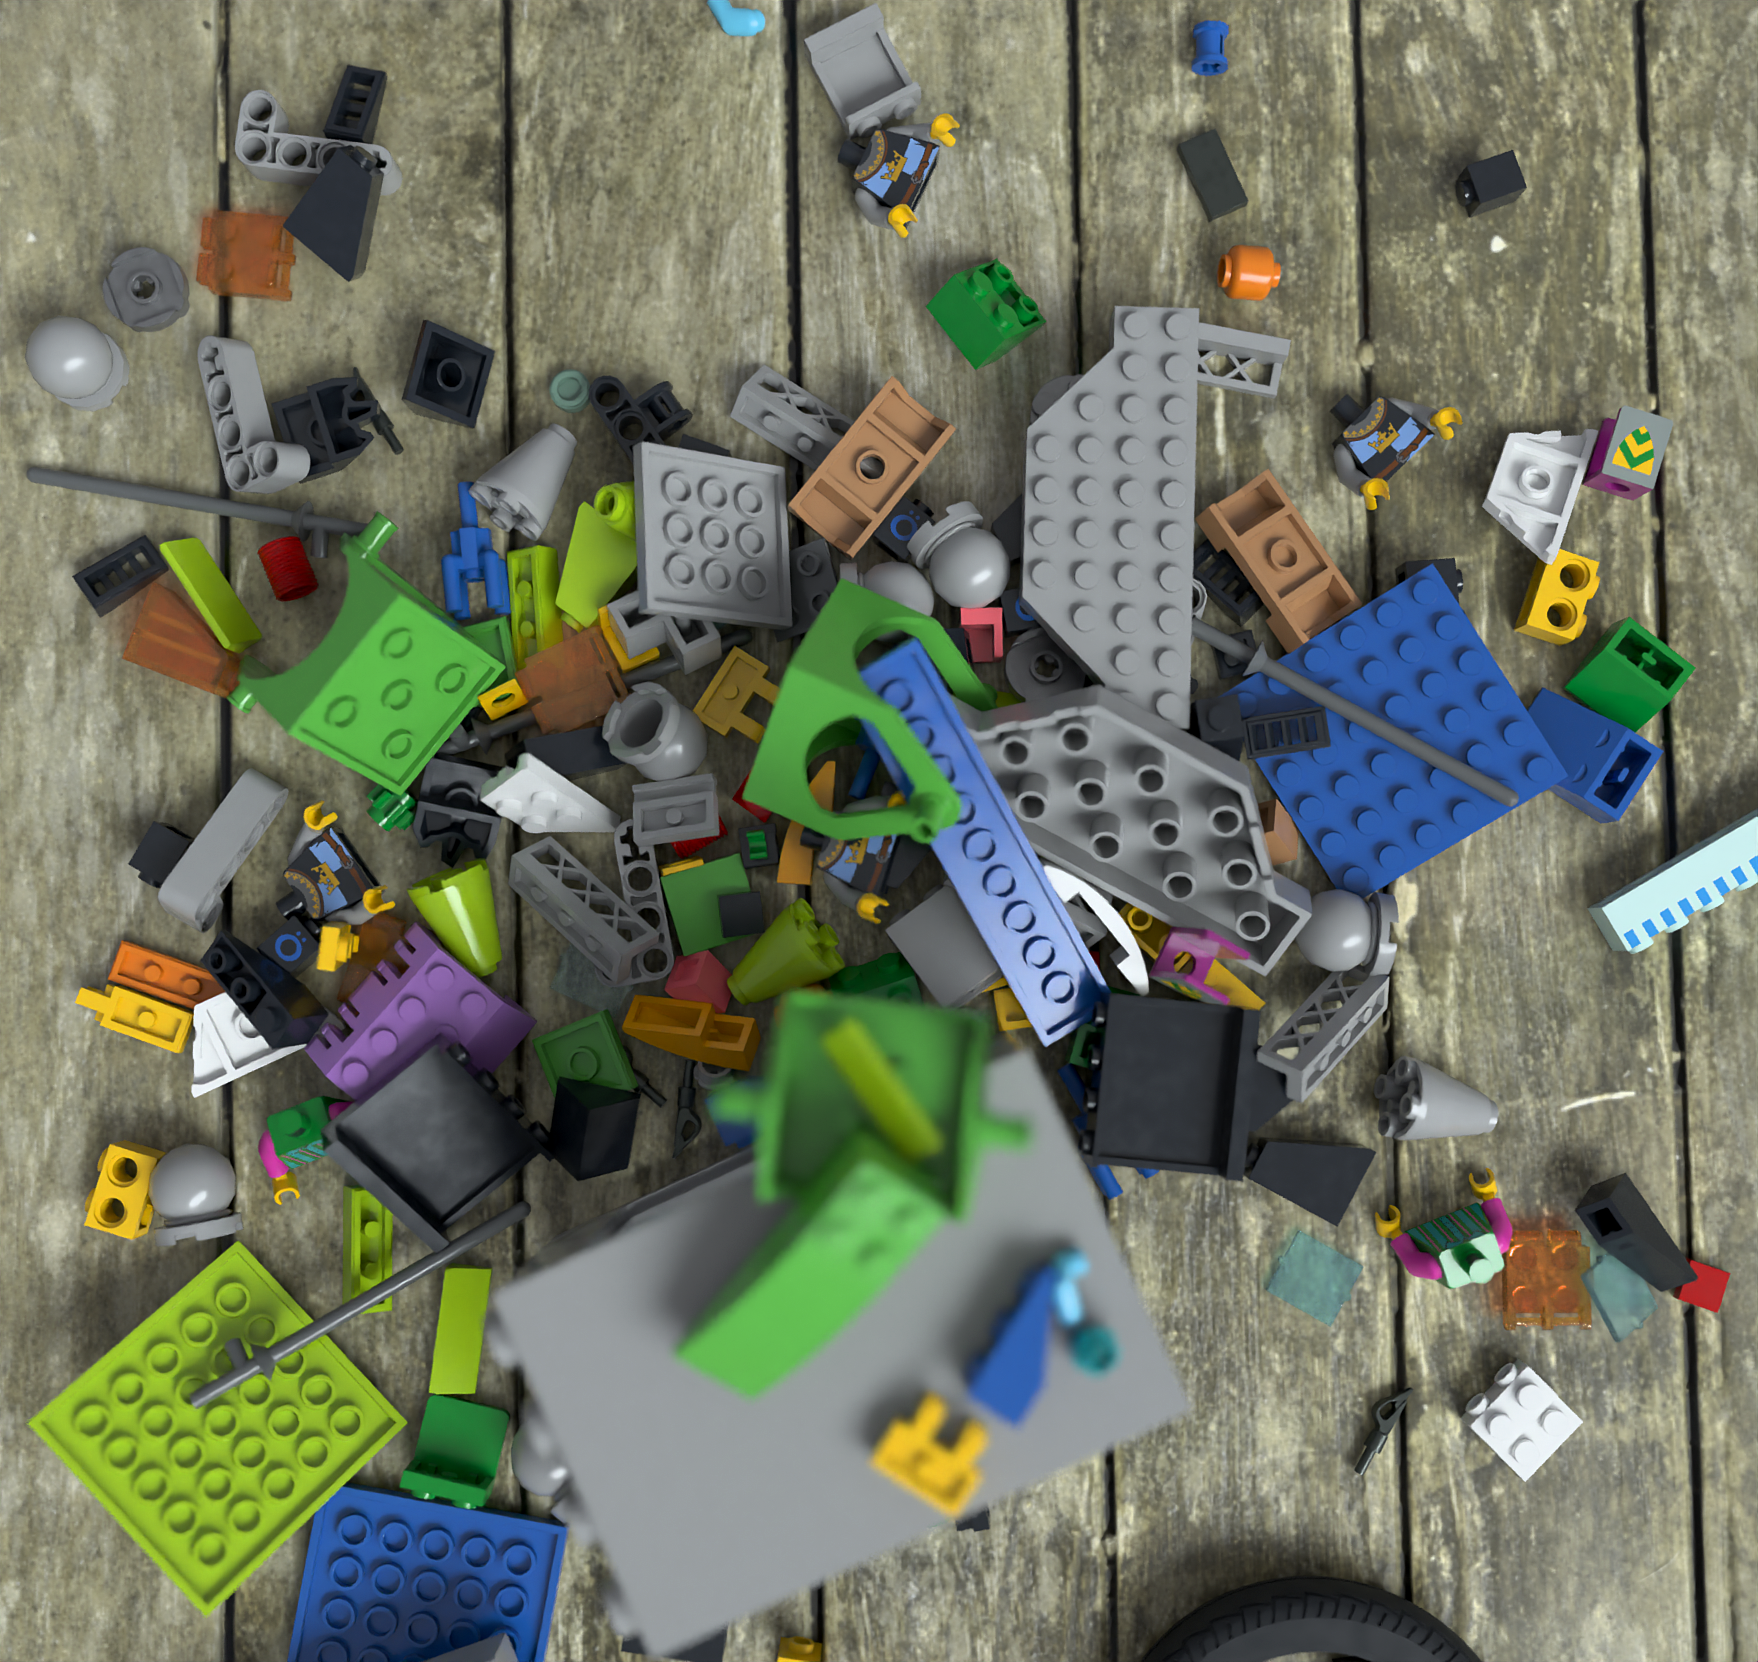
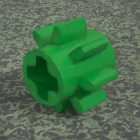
M378 784L367 795L373 802L366 810L367 813L386 831L390 832L395 825L400 830L403 829L405 831L414 822L416 813L412 809L418 803V800L407 789L400 796Z

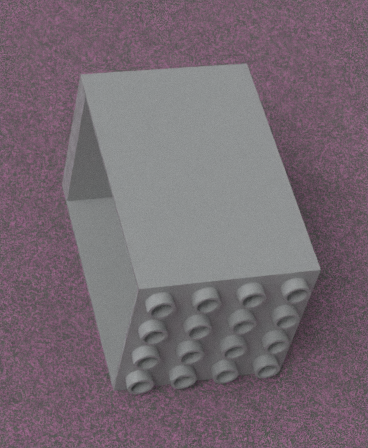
M1006 1031L999 1032L988 1038L986 1108H990V1114L1027 1118V1116L1033 1117L1030 1151L1023 1152V1150L986 1146V1151H981L966 1224L955 1223L953 1220L944 1218L887 1285L848 1325L792 1373L755 1399L751 1400L675 1358L672 1356V1349L801 1199L759 1200L761 1142L555 1236L492 1294L497 1310L483 1317L484 1330L491 1350L497 1361L505 1369L522 1363L537 1397L523 1404V1417L529 1436L539 1454L544 1458L561 1451L576 1485L562 1494L563 1508L570 1529L578 1543L584 1548L598 1541L601 1542L615 1573V1576L602 1582V1594L608 1615L621 1637L625 1638L640 1631L653 1660L1193 1410L1028 1049ZM1073 1248H1079L1083 1252L1088 1270L1085 1274L1072 1276L1083 1312V1319L1078 1324L1072 1326L1061 1325L1052 1299L1045 1387L1017 1430L966 1397L964 1385L967 1380L962 1377L963 1372L972 1356L977 1351L984 1355L994 1337L989 1335V1332L1003 1309L1011 1312L1021 1295L1016 1293V1288L1025 1272L1031 1266L1038 1269L1043 1259L1050 1263L1053 1268V1258L1059 1251L1064 1249V1252H1068ZM1091 1323L1110 1329L1116 1336V1345L1120 1349V1357L1116 1365L1107 1373L1096 1377L1077 1369L1072 1362L1069 1351L1073 1332L1079 1330L1081 1326H1088ZM928 1392L946 1402L944 1406L946 1412L930 1437L953 1451L960 1434L970 1419L988 1429L985 1434L988 1436V1440L972 1463L982 1469V1477L956 1518L871 1464V1457L897 1416L911 1424Z

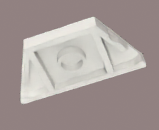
M1585 429L1582 435L1562 436L1561 431H1544L1541 434H1531L1529 432L1509 433L1504 442L1482 507L1546 564L1552 565L1557 557L1598 434L1597 430Z
M529 753L522 754L519 757L516 769L513 770V768L506 766L498 773L497 777L489 779L481 786L480 801L496 810L499 815L507 817L520 825L526 832H615L616 828L620 825L621 816Z
M223 992L194 1006V1079L191 1093L194 1098L302 1049L307 1044L272 1050L228 994ZM326 1007L324 1008L329 1015L315 1033V1035L319 1034L324 1038L325 1036L320 1029L326 1022L336 1025L341 1030L346 1028L344 1021Z

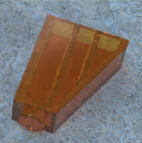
M152 582L122 659L226 698L230 691L232 692L239 684L237 674L241 659L234 652L222 646L213 630L175 591Z

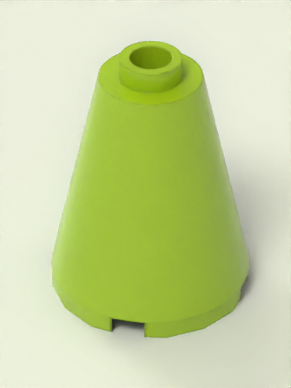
M485 858L464 862L466 867L464 871L462 868L452 869L450 867L412 884L413 888H407L409 898L449 954L478 978L498 969L496 963L503 958L489 866Z

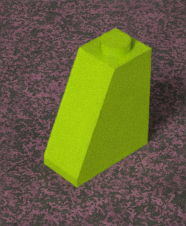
M583 501L578 509L555 604L564 612L560 619L572 629L580 633L585 628L594 635L599 628L597 610L624 597L638 579L637 542L606 524L596 515L595 509Z

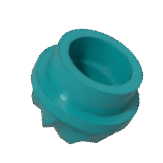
M1094 1323L1088 1326H1081L1079 1330L1073 1332L1069 1344L1073 1364L1077 1369L1087 1372L1091 1376L1096 1377L1107 1373L1116 1365L1120 1357V1349L1116 1345V1336L1110 1329L1099 1327Z

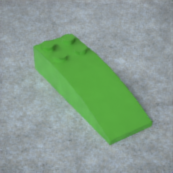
M857 1132L672 1349V1356L751 1400L755 1399L792 1373L848 1325L887 1285L948 1214L937 1181Z

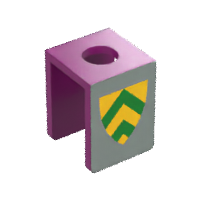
M1622 406L1618 411L1616 420L1606 418L1601 423L1583 485L1631 501L1653 490L1673 427V421L1633 407Z
M1172 926L1149 977L1191 1001L1227 1005L1229 998L1205 985L1204 980L1215 958L1248 960L1250 953L1209 929ZM1185 951L1189 953L1193 959V968L1189 974L1177 973L1174 969V959L1180 952Z

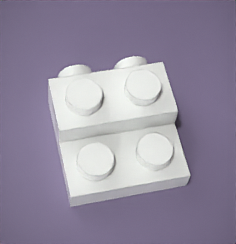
M1517 1359L1514 1363L1504 1365L1497 1372L1494 1378L1495 1383L1485 1393L1477 1394L1468 1402L1465 1408L1466 1413L1461 1419L1526 1482L1583 1421L1528 1365Z

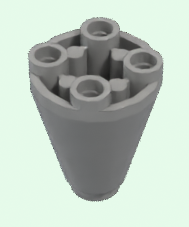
M552 423L547 429L543 428L481 475L469 489V494L492 512L490 520L496 526L506 532L515 528L529 539L536 541L547 528L575 456L574 448L577 446V440L568 430Z
M1401 1056L1388 1070L1387 1075L1380 1074L1375 1082L1374 1095L1379 1099L1378 1132L1382 1136L1403 1141L1473 1136L1483 1132H1491L1497 1123L1498 1107L1493 1100H1489L1485 1094L1420 1059Z

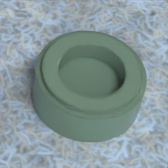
M573 369L563 370L553 377L549 389L550 396L560 410L567 413H576L585 409L590 403L589 388L591 385L581 372Z

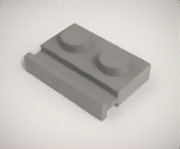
M713 773L632 785L635 801L633 802V841L637 846L642 847L719 835L718 796L716 795L717 779Z

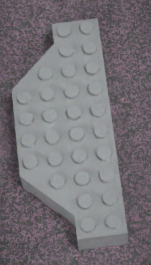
M1115 306L1109 320L1108 353L1030 425L1025 434L1023 444L1019 605L1046 630L1048 636L1070 659H1073L1089 676L1088 678L1095 685H1100L1185 732L1189 729L1199 308Z
M1100 685L981 712L948 694L1033 851L1038 855L1171 926L1206 928L1249 952L1248 960H1234L1264 976H1267L1311 917L1310 890L1273 870L1248 766Z

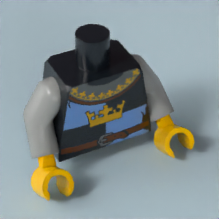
M940 114L930 123L890 127L887 130L876 129L867 148L848 139L845 140L839 152L837 162L855 170L852 178V192L855 194L857 205L870 224L895 230L898 236L905 238L908 235L906 229L910 221L917 223L918 219L914 212L939 162L940 146L936 143L941 141L945 146L952 147L956 141L948 131L952 128L958 129L960 125L950 114Z
M1347 393L1329 411L1346 428L1332 443L1335 449L1333 458L1338 480L1356 495L1364 497L1367 509L1375 510L1377 503L1374 496L1380 495L1386 500L1390 499L1387 481L1435 435L1431 430L1437 428L1440 437L1444 440L1454 437L1452 428L1446 424L1454 422L1462 425L1463 422L1459 411L1453 407H1446L1439 411L1418 403L1397 398L1386 399L1382 396H1379L1364 410Z
M895 793L892 796H873L848 803L843 812L834 811L833 813L842 814L906 805L907 803L901 793ZM804 826L800 846L821 852L817 868L824 871L823 879L825 885L843 905L858 912V915L875 924L880 923L881 920L874 917V909L879 904L886 907L889 905L883 899L902 834L838 840Z
M321 800L307 807L304 811L305 823L300 829L288 856L289 867L283 872L284 878L293 891L277 901L276 906L287 920L294 915L300 916L308 911L315 921H336L349 923V925L363 924L379 912L394 908L395 902L384 903L382 894L386 892L384 889L388 888L387 885L381 886L341 828L331 826L326 829V826L336 821L338 816L335 812H332L324 817L321 812V806L324 804V801Z

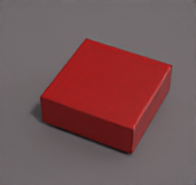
M1685 1257L1697 1274L1698 1279L1697 1281L1676 1287L1673 1297L1718 1313L1731 1273Z

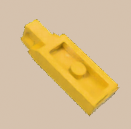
M331 921L322 926L317 969L335 971L343 965V962H347V958L351 959L352 952L358 951L359 934L350 933L351 925L349 923Z
M107 984L105 991L90 986L87 988L81 987L75 1001L79 1005L96 1010L94 1020L101 1022L100 1026L175 1053H183L194 1025V1012L123 986Z

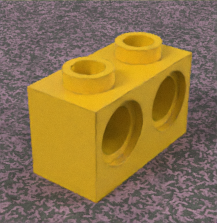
M1559 549L1552 565L1546 564L1538 557L1514 631L1559 646L1578 638L1582 634L1587 621V615L1583 614L1587 600L1592 599L1599 585L1600 577L1596 576V572L1600 562ZM1561 570H1566L1572 575V588L1566 587L1561 582ZM1549 608H1553L1559 613L1561 617L1559 627L1549 622L1547 618Z
M127 1140L110 1144L109 1148L102 1152L98 1161L97 1170L101 1173L96 1188L91 1190L85 1203V1212H88L84 1225L131 1240L147 1234L155 1211L148 1194L150 1174L167 1152ZM128 1158L132 1159L137 1165L135 1178L130 1177L126 1173L125 1162ZM115 1198L119 1199L124 1205L125 1212L122 1218L118 1217L113 1211L112 1204Z

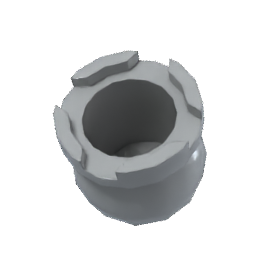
M58 315L39 323L27 339L25 360L34 380L43 390L55 395L58 400L77 410L96 411L110 406L113 403L111 399L119 393L122 385L126 387L128 383L130 366L125 351L109 335L102 333L94 324L86 320Z
M959 502L945 508L949 516L939 521L936 525L932 526L929 521L924 523L911 538L907 549L910 551V557L920 569L929 568V579L936 593L951 606L968 609L983 608L1002 595L1010 578V561L1004 544L989 530L980 529L983 524V517L971 502Z
M889 561L874 565L863 574L862 572L857 573L856 563H840V580L843 578L927 616H931L934 605L932 588L925 575L911 564ZM896 630L883 634L876 639L878 641L897 643L908 640V633Z
M652 682L635 684L631 687L635 691L634 693L629 695L621 704L615 701L611 705L604 720L603 738L608 741L612 755L622 762L634 765L644 777L655 781L689 777L697 771L707 756L708 733L700 718L691 708L678 703V700L660 684Z
M1335 889L1320 892L1311 897L1312 915L1294 939L1300 952L1312 965L1335 972L1351 970L1362 963L1364 972L1367 975L1389 974L1397 948V943H1389L1390 922L1399 923L1398 906L1394 895L1374 892L1370 896L1368 903H1366L1355 893Z
M184 1144L165 1154L151 1172L148 1194L154 1210L166 1220L163 1223L164 1226L154 1229L156 1246L176 1245V1240L196 1236V1241L232 1234L236 1230H243L241 1212L231 1213V1210L227 1209L235 1195V1173L229 1159L214 1148L204 1144Z
M524 1422L514 1436L511 1446L512 1471L525 1489L537 1496L554 1497L556 1504L550 1512L564 1523L567 1519L563 1508L562 1494L576 1485L561 1451L547 1458L542 1457L535 1448Z

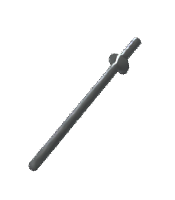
M31 467L27 471V478L33 483L293 527L303 542L309 538L311 531H313L310 556L327 558L329 534L342 536L345 532L350 536L356 535L358 537L368 525L367 523L314 515L313 506L310 501L305 502L296 511L41 467Z
M1193 617L1192 635L1225 652L1224 660L1228 665L1234 666L1240 661L1247 664L1242 676L1260 671L1506 806L1517 804L1519 796L1516 791L1269 658L1263 640L1255 650Z
M743 628L721 636V654L731 651L734 646L739 648L749 644L753 637L751 631ZM674 655L490 724L471 717L474 730L466 732L463 726L459 724L449 736L450 739H447L436 753L452 756L481 745L482 750L487 755L494 739L630 689L635 684L645 683L680 670L681 667Z
M526 1201L516 1203L454 1239L437 1254L435 1252L430 1253L269 1348L250 1343V1348L254 1355L250 1359L240 1338L229 1340L225 1343L224 1348L233 1369L189 1394L191 1402L198 1409L260 1372H263L267 1379L271 1381L277 1362L527 1217L531 1212L530 1204Z

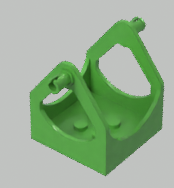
M377 511L358 537L356 535L350 536L344 532L339 539L340 550L348 559L349 583L340 614L321 644L301 663L280 675H277L257 659L245 655L240 661L237 680L240 683L226 698L235 707L247 714L250 713L252 707L258 701L288 734L401 796L478 702L477 697L487 691L506 666L448 613L379 558L381 555L378 552L399 527Z
M841 578L789 664L742 798L838 840L911 833L916 840L930 843L937 838L939 830L953 826L959 819L962 810L960 796L896 707L881 700L865 684L856 669V659L860 652L874 639L891 631L902 630L919 639L955 693L957 699L981 712L998 709V706L995 704V700L998 697L997 691L990 684L979 681L938 621ZM852 715H855L874 724L914 782L915 789L912 791L909 803L906 805L835 814L819 807L807 782V768L816 757L830 749L856 745L855 742L862 723L853 718Z
M792 989L783 992L767 1082H762V1087L719 1081L716 1093L718 1100L715 1102V1116L723 1115L757 1119V1125L762 1126L759 1200L770 1201L772 1199L802 1198L857 1132L904 1160L822 1045L821 1040L823 1037L848 1019L856 1020L942 1140L941 1146L936 1150L907 1163L937 1181L948 1214L945 1218L953 1220L955 1223L966 1224L981 1151H986V1146L1029 1152L1032 1140L1030 1134L1033 1131V1117L1027 1116V1118L990 1114V1108H986L989 1016L982 1011Z

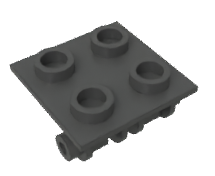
M825 538L789 551L792 627L785 630L773 629L777 642H782L810 631L838 585L837 575Z

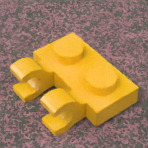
M734 646L693 711L698 715L703 724L725 738L728 737L734 728L759 744L766 729L744 715L743 712L755 694L775 706L781 688L765 679L771 670L767 665Z
M928 1392L911 1424L897 1416L871 1457V1464L956 1518L982 1477V1469L972 1463L988 1440V1436L985 1435L988 1429L970 1419L960 1434L953 1451L930 1437L946 1412L944 1409L946 1402Z

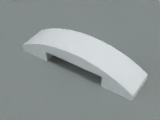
M1038 857L1055 891L1063 901L1067 902L1079 892L1117 938L1122 946L1109 956L1141 996L1149 993L1148 976L1141 951L1129 928L1112 905L1085 879L1048 859Z

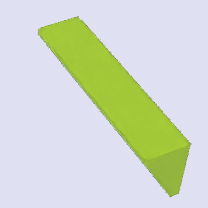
M187 538L168 541L159 545L160 551L225 649L240 654L261 640L262 633L201 540L198 538Z
M535 545L507 551L512 638L519 673L564 669L563 625L560 619L562 611L555 604L560 586L557 550L551 547Z
M848 1019L823 1037L821 1040L823 1047L905 1161L912 1162L941 1146L942 1140L856 1020Z
M362 1185L343 1187L342 1305L392 1276L393 1214ZM392 1296L361 1314L392 1311Z
M451 1263L446 1267L429 1393H476L484 1337L483 1317L487 1314L493 1268Z

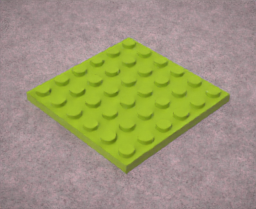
M239 1240L27 1422L33 1431L205 1618L408 1423L326 1334L277 1362L271 1381L267 1379L263 1372H260L198 1409L194 1407L189 1397L191 1392L233 1369L224 1348L226 1342L234 1338H240L250 1359L254 1356L250 1343L269 1348L313 1322L309 1315Z

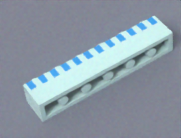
M1758 808L1587 908L1612 951H1629L1630 954L1640 952L1654 943L1651 938L1663 930L1666 933L1673 932L1689 923L1688 915L1699 909L1701 912H1706L1722 904L1725 901L1722 895L1734 888L1737 892L1756 884L1758 882Z

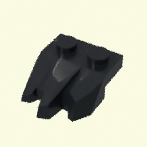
M357 377L331 378L306 386L308 391L306 393L272 403L283 441L285 443L303 445L309 453L310 469L307 476L299 481L300 484L343 470L374 439L371 432L361 428L380 418L381 406L378 400L354 401L353 397L359 391Z
M435 753L425 767L413 824V831L420 848H427L435 841L442 842L441 861L452 868L462 851L466 848L473 849L476 859H487L496 843L502 816L496 810L480 801L481 786L489 779L497 777L498 773L505 767Z

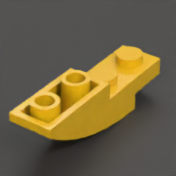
M1127 903L1118 914L1129 928L1139 949L1155 963L1172 926ZM1183 951L1175 957L1174 969L1177 973L1189 974L1193 968V959L1189 953ZM1214 959L1204 984L1228 997L1227 1005L1246 1006L1261 1010L1266 1003Z

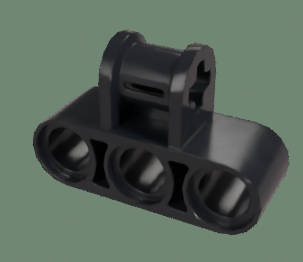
M610 375L601 376L591 383L589 388L590 402L633 466V446L641 441L665 445L663 441L683 428L693 417L691 411L684 409L672 393L673 386L669 381H663L634 400L622 382ZM609 391L619 393V399L614 405L609 407L600 405L601 397ZM662 404L666 405V407L670 411V414L665 410ZM631 424L641 425L643 431L638 438L634 440L623 438V432L627 426Z

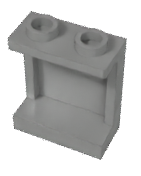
M877 3L804 39L805 57L849 140L858 136L861 138L873 135L876 129H880L883 123L895 117L898 120L904 119L914 113L918 105L921 104V87L918 82H912L884 29V16Z
M940 884L929 890L923 897L924 902L912 911L905 909L895 915L889 922L890 927L885 932L936 999L940 1007L960 1009L1002 978L1003 974L955 889Z

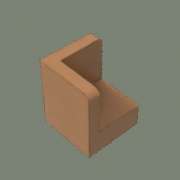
M1277 798L1258 803L1257 806L1272 866L1296 860L1299 829L1292 817Z

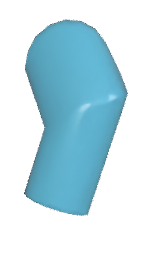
M729 0L707 1V5L723 31L730 36H754L765 27V17L757 9L733 8Z
M1073 1248L1068 1252H1064V1249H1062L1053 1258L1052 1299L1060 1324L1072 1326L1078 1324L1083 1319V1312L1072 1276L1083 1275L1087 1272L1088 1268L1081 1249Z

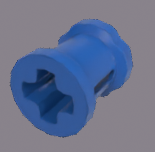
M1208 20L1199 22L1194 26L1193 38L1196 40V58L1192 60V71L1203 76H1214L1228 69V59L1224 56V42L1229 33V26L1226 23Z

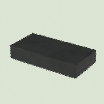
M1216 128L1178 144L1177 152L1209 222L1247 205L1248 198Z

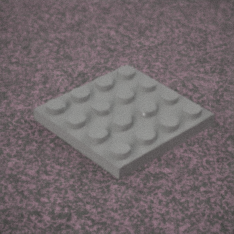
M643 441L633 446L639 612L785 630L792 627L785 467Z

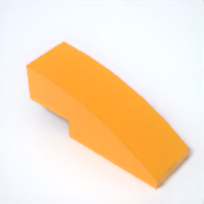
M827 761L809 785L810 791L819 807L833 812L835 761ZM791 820L782 848L777 883L812 886L814 849L800 846V839L805 825Z
M637 994L633 998L622 1025L623 1032L668 1052L696 1061L744 1071H750L761 1039L755 1018L716 1014L713 1003Z

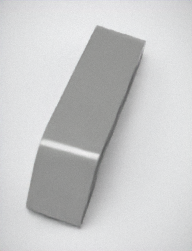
M254 90L243 98L235 140V153L255 178L263 181L311 187L338 148L349 145L355 148L357 145L374 156L377 160L375 166L384 173L380 195H390L399 189L402 183L401 170L390 152L384 147L374 144L288 134L289 119L282 107L269 92ZM272 111L268 119L258 121L262 113ZM266 150L262 159L252 161L258 151ZM307 155L302 164L292 166L296 157Z
M211 335L206 336L198 346L197 357L228 486L237 492L273 494L304 479L310 469L309 453L303 445L275 441L252 346L243 340Z
M253 768L246 770L163 883L158 894V901L165 912L201 933L207 932L216 922L223 908V901L219 895L283 807L288 797L289 789Z
M633 819L622 822L614 833V844L625 903L637 914L646 908H651L658 912L660 923L655 930L659 933L658 943L633 956L629 977L617 984L608 979L595 965L597 979L608 987H621L658 980L666 977L674 966V952L654 845L639 847L640 856L642 857L649 853L650 861L636 860L625 865L624 858H633V854L629 844H622V838L628 837V830L633 828ZM644 868L651 872L652 884L647 890L636 891L631 888L629 877L634 870ZM630 930L632 941L640 937L636 931ZM660 949L666 954L668 962L662 972L652 973L645 967L644 957L648 951Z

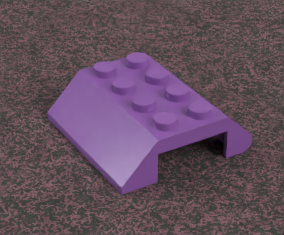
M416 921L404 934L416 951L402 940H399L393 946L398 955L410 966L408 970L402 975L394 964L382 959L376 968L385 978L375 971H371L348 997L355 1008L345 1002L338 1009L342 1018L354 1031L346 1037L340 1028L326 1022L320 1029L325 1038L316 1034L304 1049L323 1074L356 1101L439 1033H442L451 1043L456 1040L461 1042L473 1058L471 1063L479 1071L485 1067L493 1073L537 1023V1020L507 995L503 998L443 949L440 946L442 942L437 936Z

